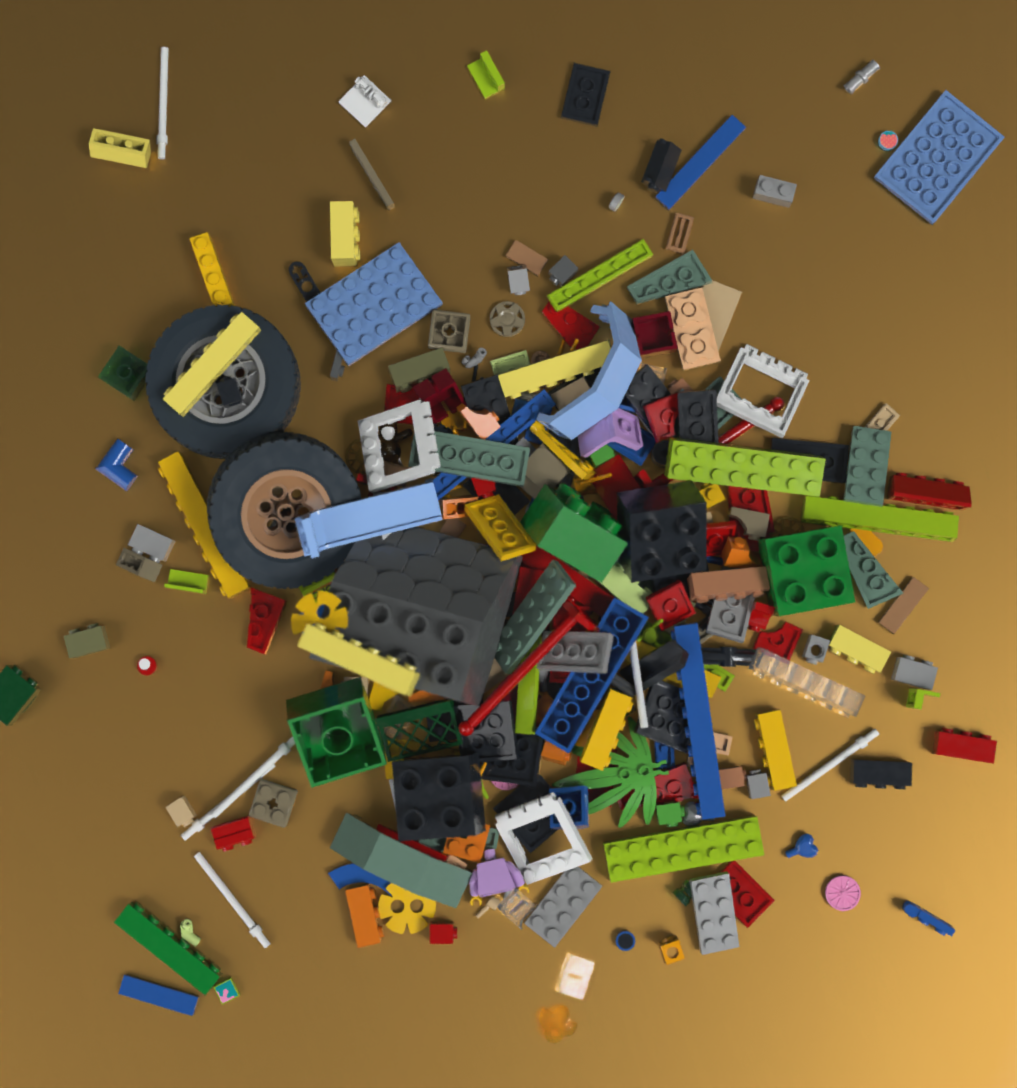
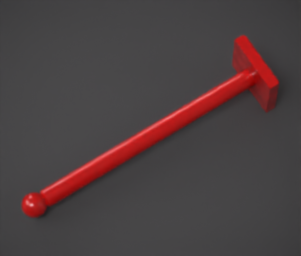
M774 397L771 399L770 404L762 408L768 410L770 414H774V412H780L784 409L785 402L780 397ZM743 420L718 436L719 443L729 444L756 425ZM644 469L634 477L641 488L666 485L674 480L668 479L664 473L651 480Z
M567 598L562 604L569 612L566 618L467 720L459 724L460 734L463 736L471 735L474 727L501 702L577 622L590 632L598 633L600 630L597 625L577 604Z

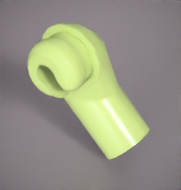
M184 919L180 923L181 937L196 947L201 938L193 933L192 921Z

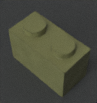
M98 623L88 625L87 630L80 631V628L68 631L69 635L64 636L69 658H77L110 649L105 626H99Z

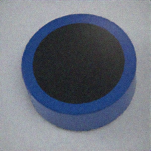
M621 931L616 936V944L623 951L631 950L635 945V937L630 931Z

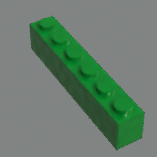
M133 902L129 903L114 923L201 993L206 995L221 977V969L214 963H208L205 960L206 957L201 952L193 951L186 940L178 939L171 928L163 927L156 916L152 914L149 916L144 912L145 908L137 902L135 904Z

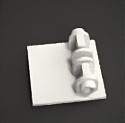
M364 75L362 78L358 77L355 80L356 84L338 103L366 128L391 100Z

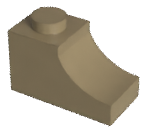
M736 507L729 508L727 516L734 518L741 524L744 530L743 535L748 536V539L760 541V538L766 537L770 514Z
M123 548L116 563L117 566L152 582L156 581L162 564L126 548Z

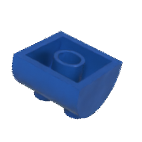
M587 786L549 789L550 793L553 792L557 798H561L577 829L589 827ZM555 813L550 815V828L563 830Z

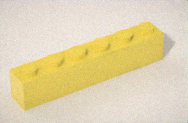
M243 312L239 315L235 314L231 318V324L226 329L223 328L216 336L217 339L213 344L209 343L203 351L205 353L200 358L197 357L190 364L191 368L187 373L183 372L178 377L177 384L165 391L163 400L181 416L184 417L261 332V329Z
M610 340L498 375L504 396H510L511 399L522 396L521 392L527 390L530 394L539 391V387L543 385L549 388L558 385L557 381L562 379L568 382L576 379L575 375L583 373V376L595 373L594 369L602 368L612 348Z
M315 622L314 625L307 624L298 647L403 695L411 696L420 676V673L415 671L416 667L407 663L404 666L397 663L398 659L390 655H386V658L380 656L379 650L368 647L367 650L361 647V642L350 639L349 642L343 639V634L334 630L332 633L325 631L326 627Z

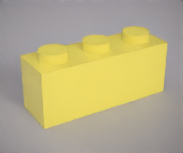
M93 128L89 141L90 157L147 168L151 155L149 139Z
M836 625L829 639L828 647H830V652L838 656L840 654L847 656V661L855 665L858 663L864 665V670L872 674L875 672L881 673L891 654V651L841 625Z

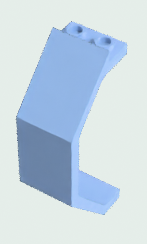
M611 301L608 306L604 304L602 306L593 305L590 310L591 313L599 314V319L602 322L610 324L609 328L613 337V346L593 386L556 414L549 416L539 413L536 419L559 437L572 440L617 410L642 361L632 319Z

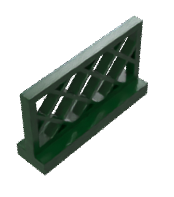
M447 698L378 715L375 721L380 730L388 762L462 745L463 740L458 729L459 725L453 707V699ZM450 712L452 720L449 725L439 720L442 713ZM429 717L435 721L430 730L420 724L423 718ZM405 722H411L416 725L412 734L402 729ZM436 723L447 728L442 737L432 731ZM391 726L398 730L393 739L386 735L385 727ZM418 727L428 732L424 741L413 736ZM448 730L456 734L457 741L449 742L444 739ZM399 732L409 737L405 746L395 740ZM430 734L440 740L437 746L432 747L425 743ZM411 739L421 744L417 751L407 748ZM393 743L402 748L399 755L391 756L390 747Z

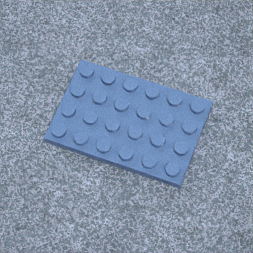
M945 90L874 176V179L933 225L1005 137Z
M397 243L306 302L305 306L349 367L431 313L434 309L442 306L443 302L402 245Z

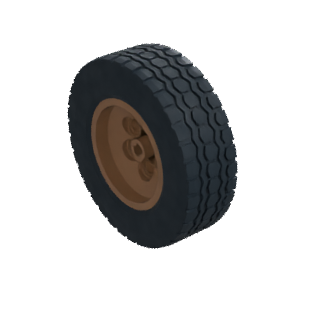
M275 432L246 441L245 444H241L225 458V461L217 469L218 471L215 473L209 488L207 516L215 545L231 568L239 572L241 576L259 585L263 584V586L276 587L277 589H286V587L293 589L299 588L301 585L303 587L311 585L314 581L316 583L324 579V576L328 577L335 572L334 569H338L344 563V559L348 556L355 542L325 549L320 552L318 557L311 558V555L304 556L297 526L293 530L286 529V525L289 522L295 523L294 518L302 516L298 514L299 509L302 507L308 508L309 513L314 510L361 499L360 489L352 472L333 449L307 435L294 434V432ZM281 487L282 492L279 495L272 493L273 488ZM294 490H301L299 497L294 498L291 496ZM262 502H269L270 506L268 509L262 510L260 509V504ZM287 507H289L287 511L283 510L282 512H280L281 508L286 509ZM274 519L277 521V524L274 527H268L267 522Z

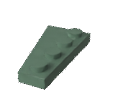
M691 250L627 286V290L635 303L640 304L710 284L712 279L694 250Z

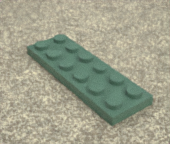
M437 431L432 434L436 437L438 451L434 453L439 454L441 467L435 469V472L524 487L530 452L529 447ZM415 432L408 467L420 465Z
M556 560L551 561L502 629L494 658L506 674H511L576 587L574 581Z

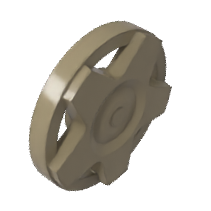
M505 301L497 304L492 309L490 325L498 335L512 337L523 329L525 314L518 304ZM505 305H510L511 307L507 309V308L504 307V306H505ZM495 311H497L498 316L493 318ZM519 311L522 315V319L517 316ZM496 327H502L503 332L497 330ZM513 327H519L515 332H512Z

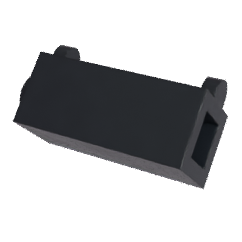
M662 138L656 141L641 181L647 186V190L654 193L658 191L666 192L682 151L674 143Z

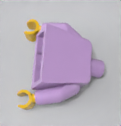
M495 849L483 851L485 862L477 864V868L473 870L469 881L470 904L472 906L475 899L479 900L481 905L482 897L517 890L518 895L522 896L521 889H527L529 893L528 885L525 883L520 870L512 862L506 861L504 858L497 859Z

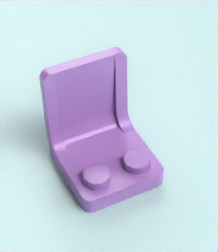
M620 408L578 435L580 455L585 458L610 442H617L636 451L643 447L638 417Z

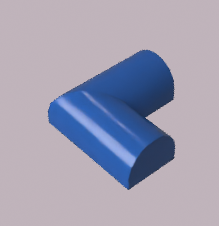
M117 438L95 470L125 491H128L138 476L123 466V464L134 449Z

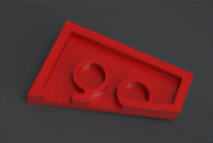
M549 301L542 311L545 318L570 348L575 339L579 340L575 350L587 347L600 326L569 306L556 312Z
M251 587L247 648L267 655L287 601Z

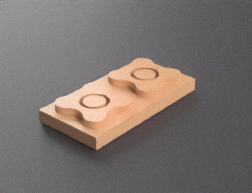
M703 288L665 296L667 309L671 312L673 332H675L683 371L720 362Z

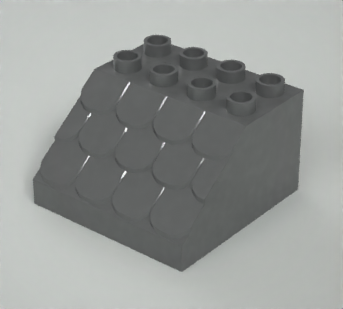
M419 527L392 532L384 540L382 535L356 541L344 563L335 574L329 589V593L334 594L341 600L335 610L346 607L348 613L347 628L336 627V629L344 635L343 639L349 642L350 639L357 640L362 643L361 647L367 650L368 647L379 650L380 656L386 658V655H390L398 659L397 663L404 666L407 663L416 667L415 671L420 673L415 689L480 706L523 557L520 555L500 561L490 546ZM327 605L324 606L321 619L327 618L330 614V608ZM310 654L309 658L342 667L316 654Z

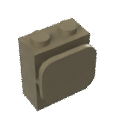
M542 443L528 458L524 487L521 488L535 500L544 484L555 488L571 469L547 445L545 446Z

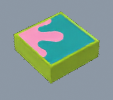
M232 977L213 987L222 1005L240 996Z

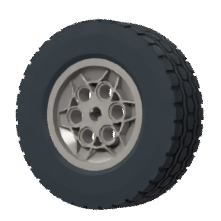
M212 305L184 314L180 320L177 319L171 323L172 326L170 328L167 327L162 333L163 336L158 338L155 348L152 349L149 356L150 360H148L146 368L148 371L145 383H147L146 392L149 405L156 420L174 440L197 454L215 459H225L237 447L245 444L248 440L258 438V436L264 434L283 433L285 431L284 429L289 426L297 410L301 392V377L298 363L291 347L272 323L261 315L245 308L242 309L232 305ZM243 312L261 329V332L209 388V391L197 401L184 417L181 416L163 400L165 391L177 384V379L183 372L187 373L191 368L190 364L197 357L200 358L205 353L203 351L209 343L213 344L217 339L216 336L223 328L226 329L231 324V318L235 314L239 315ZM239 369L245 370V375L242 378L236 377V372ZM231 376V378H236L239 387L243 390L244 403L225 408L223 404H216V398L220 396L216 384L220 383V379Z

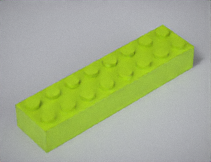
M670 437L664 475L668 479L692 480L693 482L820 497L826 459L820 455Z
M756 815L603 842L611 883L764 855L759 822Z

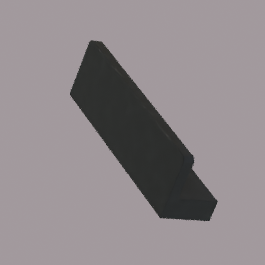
M674 639L639 659L643 691L685 667L689 653ZM630 664L620 670V675L634 685L632 665Z

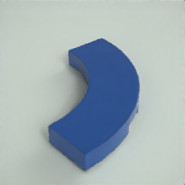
M354 863L343 865L328 873L338 889L353 883H369L382 888L393 897L386 890V887L391 882L363 870Z

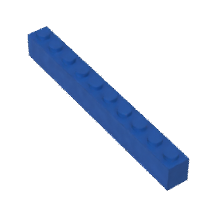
M693 622L673 625L674 630H670L671 639H674L689 653L685 667L676 673L677 679L682 681V688H679L680 699H684L685 707H682L683 719L687 718L688 726H684L686 738H690L691 743L687 748L689 757H693V765H690L691 775L696 777V784H693L694 796L698 795L699 803H696L697 815L701 814L702 820L726 817L698 624Z

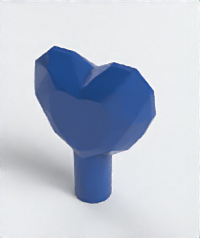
M803 834L797 840L794 848L785 851L787 857L791 858L798 854L806 858L816 856L818 848L813 844L814 839L812 835Z

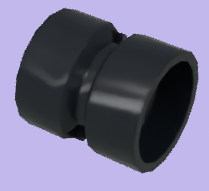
M663 440L658 442L651 451V461L659 468L666 467L669 441Z

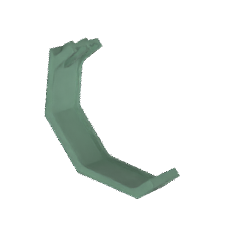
M346 812L330 849L363 870L409 892L457 908L473 870L464 869L429 856L381 833L361 821L362 817L353 816Z

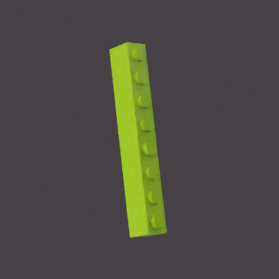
M806 496L802 504L801 522L825 526L842 525V528L848 529L853 528L953 542L957 539L959 516L953 515L952 512L948 511L935 513L932 509L915 510L914 507L910 506L897 508L894 504H885V506L878 507L846 502L833 496L828 498Z

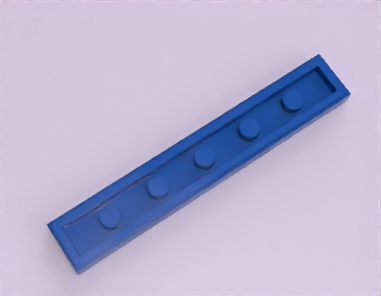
M731 115L670 180L666 192L660 191L655 198L670 210L746 129V126L735 116Z

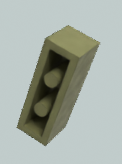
M443 348L388 366L389 374L397 393L400 391L402 393L408 392L412 387L426 379L430 381L432 379L431 376L445 368L450 373V366Z

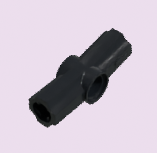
M701 647L703 664L736 667V665L756 666L758 662V653L755 649Z

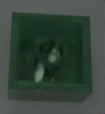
M118 346L98 378L135 401L146 384L147 363L123 347Z

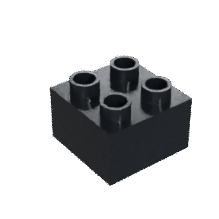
M692 480L617 492V521L623 525L618 533L628 543L618 560L631 583L706 570L707 502Z
M479 753L411 758L392 762L399 841L476 836L486 831Z

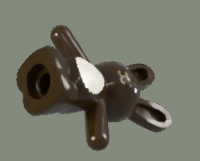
M397 422L379 426L380 435L378 434L380 443H382L380 450L383 460L404 466L400 459L401 448L397 442L411 436L412 430L406 429L398 433Z

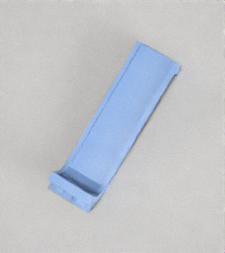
M433 478L425 480L423 484L314 510L294 518L304 556L311 555V558L318 557L321 551L328 548L443 520Z

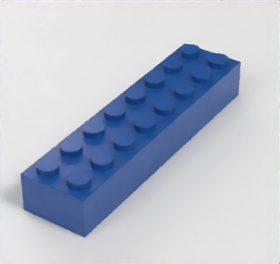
M614 597L597 626L600 630L598 633H611L613 635L607 674L570 672L535 734L567 753L572 751L649 617Z

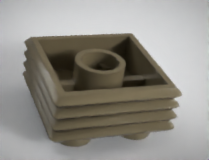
M434 309L432 311L429 333V349L443 348L444 351L466 353L470 314ZM448 327H451L452 331H455L454 333H451V336H448L447 333L444 332V330H448Z
M265 779L260 780L249 817L285 828L288 824L298 791ZM275 798L278 806L271 808V804L268 802Z

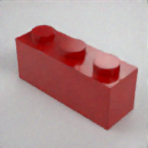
M942 728L941 732L935 731L932 754L994 764L997 741L991 740L992 736L980 734V737L977 738L972 737L973 733L961 731L959 735L953 734L952 729Z

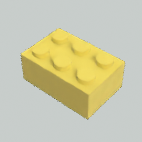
M353 201L330 202L331 260L334 267L357 266V260H360L359 245H357V242H360V230L356 226V223H360V214L358 207H355Z

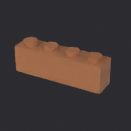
M766 566L691 573L687 578L690 601H697V603H704L709 601V599L724 601L729 597L743 599L749 595L758 598L764 596L770 589Z

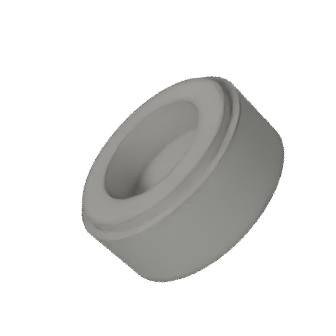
M617 193L610 202L609 209L616 212L625 196Z

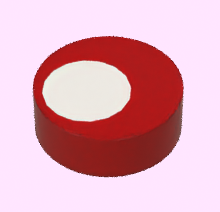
M142 657L137 663V669L142 675H152L157 670V662L153 657Z

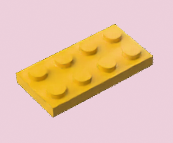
M499 494L465 504L464 511L500 561L536 550V544Z

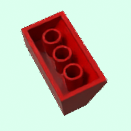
M898 472L896 475L890 476L887 493L888 500L960 511L972 506L970 486H964V482L953 481L951 484L945 483V479L934 478V481L926 480L925 476L919 475L911 478L907 477L906 473Z

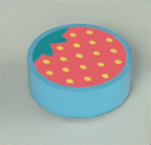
M892 131L883 132L878 139V145L884 151L893 150L898 143V137Z

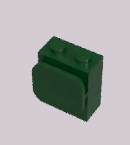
M6 665L0 673V721L6 726L14 724L18 717L36 699L41 690L37 686L39 683L32 677L27 678L22 674L24 671L17 665Z

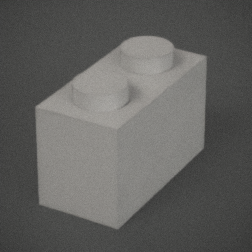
M760 175L752 199L789 208L793 202L797 184Z
M137 524L128 545L133 547L131 551L140 555L145 552L150 555L149 559L160 563L161 560L167 561L176 541Z
M903 655V658L897 657L891 680L926 690L933 689L938 670L937 667L933 666V662L922 660L921 663L914 661L915 657Z

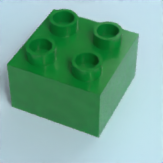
M561 483L558 489L555 490L544 484L520 523L538 547L602 583L628 544L618 533L623 525L611 517L612 513L605 507L594 501L589 505L580 499L581 495L568 485Z
M842 525L768 537L757 541L763 567L766 566L770 589L766 594L768 605L775 607L773 616H785L855 603Z
M361 677L286 700L287 722L311 788L387 765L381 734L376 725Z

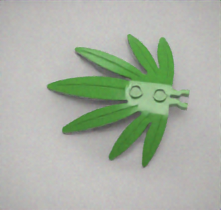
M628 716L629 732L637 749L623 734L618 732L616 737L619 738L617 746L629 755L626 758L610 752L611 761L609 764H615L618 767L604 768L603 771L599 769L589 770L552 783L553 787L558 788L587 786L588 789L622 784L591 801L588 804L589 815L612 805L631 789H635L622 811L618 824L619 828L623 827L634 815L643 794H645L643 816L645 824H650L657 799L654 776L669 774L668 770H653V768L660 767L662 764H667V761L665 759L658 763L652 762L647 740L645 737L633 733L637 723L630 716ZM574 746L572 753L581 756L584 747Z

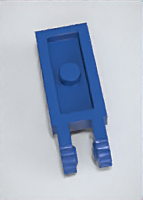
M911 901L903 903L902 908L910 917L918 916V921L926 926L929 924L935 926V931L943 936L948 934L952 937L955 929L949 923L913 902L911 903Z

